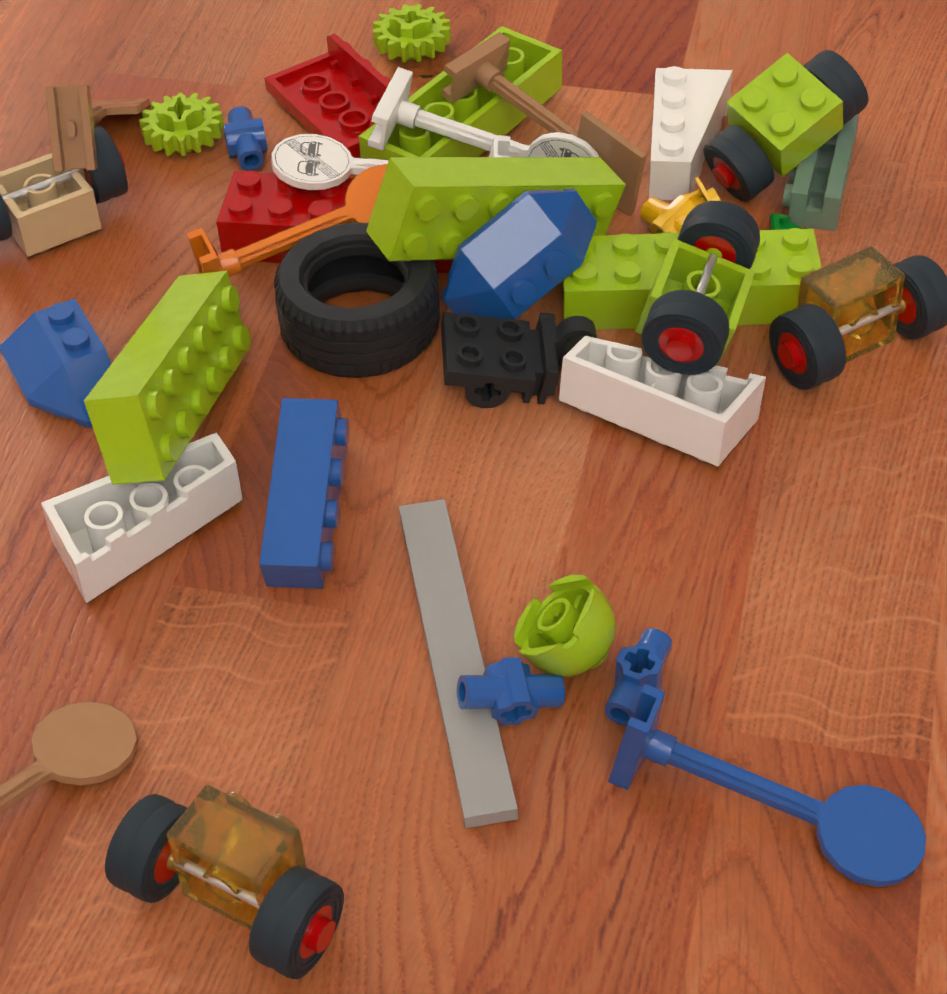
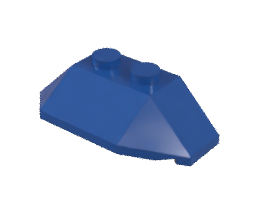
M564 189V191H525L458 246L449 272L447 287H444L441 295L442 300L452 313L516 319L583 264L597 224L596 219L574 189Z
M74 298L34 312L0 345V353L28 405L59 417L74 419L77 424L91 428L92 424L84 399L110 367L111 361L104 345Z

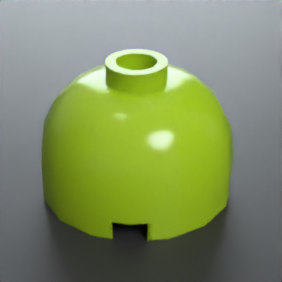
M571 574L551 583L548 587L553 593L543 602L535 597L527 605L517 622L514 632V642L521 648L518 651L535 667L546 674H556L568 678L587 672L603 663L612 646L617 628L612 604L605 594L585 575Z

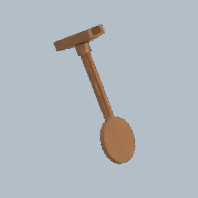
M95 702L68 704L48 714L37 725L31 739L35 763L0 785V814L50 780L82 786L101 783L120 774L132 762L137 748L135 726L124 712L108 704Z

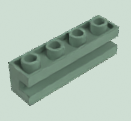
M860 113L855 115L849 122L843 125L842 130L789 172L782 207L789 208L790 222L800 227L805 226L829 231L837 230Z

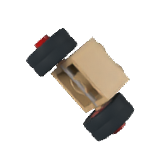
M94 127L98 168L96 170L67 169L54 172L53 156L50 153L0 172V242L13 236L26 256L29 257L102 229L96 204L119 197L128 191L123 156L103 127Z

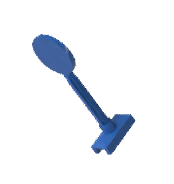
M644 685L634 715L630 717L608 780L609 783L628 790L645 759L666 767V764H670L815 825L816 836L822 854L838 872L854 882L873 887L897 885L913 875L925 855L926 835L919 817L903 799L886 789L869 785L845 787L831 795L826 802H822L676 741L677 737L657 729L665 692L650 685Z

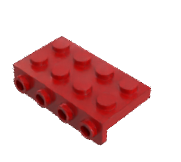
M334 33L327 36V53L265 77L266 91L312 134L333 138L342 143L349 150L352 157L357 158L360 155L359 135L375 124V122L371 121L372 115L391 80L387 76H383L372 66L369 60L360 56L348 42H344Z

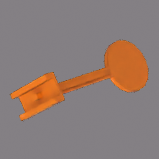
M388 164L370 167L358 174L348 186L345 198L346 205L344 207L236 251L232 248L218 254L203 227L186 233L198 272L208 273L227 270L229 277L242 272V268L292 248L303 238L318 230L339 224L369 223Z

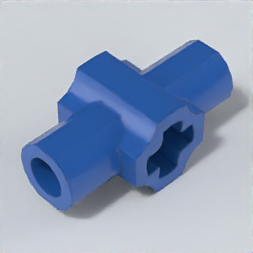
M235 107L228 113V124H223L229 158L237 157L240 167L246 171L257 170L264 163L263 153L268 150L262 118L253 119L252 113L247 107Z
M648 628L643 631L635 646L623 647L620 650L616 659L615 687L605 705V714L614 723L627 726L630 717L634 715L645 684L662 690L663 665L672 649V639L665 632L655 628Z
M509 657L488 665L483 675H461L457 682V699L461 709H491L492 718L500 721L501 725H518L527 719L534 718L539 708H560L565 699V685L561 675L531 674L529 664L523 663L521 658Z

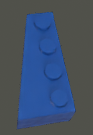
M282 398L259 563L267 587L323 589L326 571H333L335 546L334 542H332L334 528H338L339 496L344 483L345 461L349 441L348 418H341L338 400Z

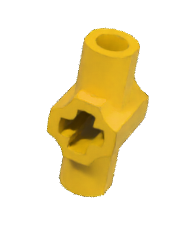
M681 195L671 204L652 197L642 205L640 216L644 222L650 225L649 228L653 234L664 232L680 233L686 216L695 206L688 198Z

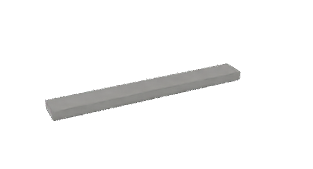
M445 499L399 506L403 536L465 828L517 820L518 808L497 720L492 718L491 709H461L458 704L457 682L461 675H483L485 668Z

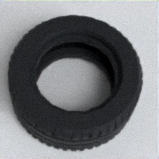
M368 223L339 224L314 232L303 238L289 250L279 264L274 278L275 300L283 341L290 352L306 365L322 373L334 376L362 378L385 374L401 368L413 361L429 346L439 328V286L434 260L389 261L366 232ZM373 291L392 296L387 300L364 307L344 308L324 304L328 299L348 292Z

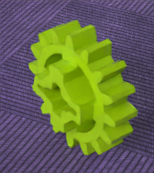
M404 4L402 5V10L389 8V15L380 13L378 15L379 21H373L374 47H378L379 54L388 53V59L390 60L399 56L402 62L405 63L409 60L421 62L422 56L425 55L433 59L435 58V51L445 52V45L451 43L450 19H445L444 12L435 13V7L433 6L425 10L422 9L421 4L409 6Z
M183 93L172 96V99L167 95L163 96V103L151 102V110H143V118L139 119L145 145H152L154 152L165 149L167 156L173 154L174 151H178L181 156H186L188 152H192V149L200 153L202 145L214 146L213 138H221V130L224 129L223 115L219 104H212L211 97L209 96L199 100L198 93H193L189 98H186V95Z

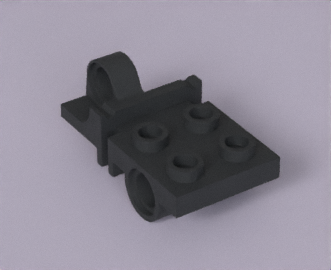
M444 312L441 322L445 385L465 387L467 400L479 408H494L503 404L508 399L510 391L521 392L523 403H529L531 395H536L538 404L544 405L547 395L554 396L560 376L559 367H562L563 357L584 336L597 338L595 324L587 317L572 316L564 319L556 326L555 314L540 312L536 329L532 330L530 329L529 321Z

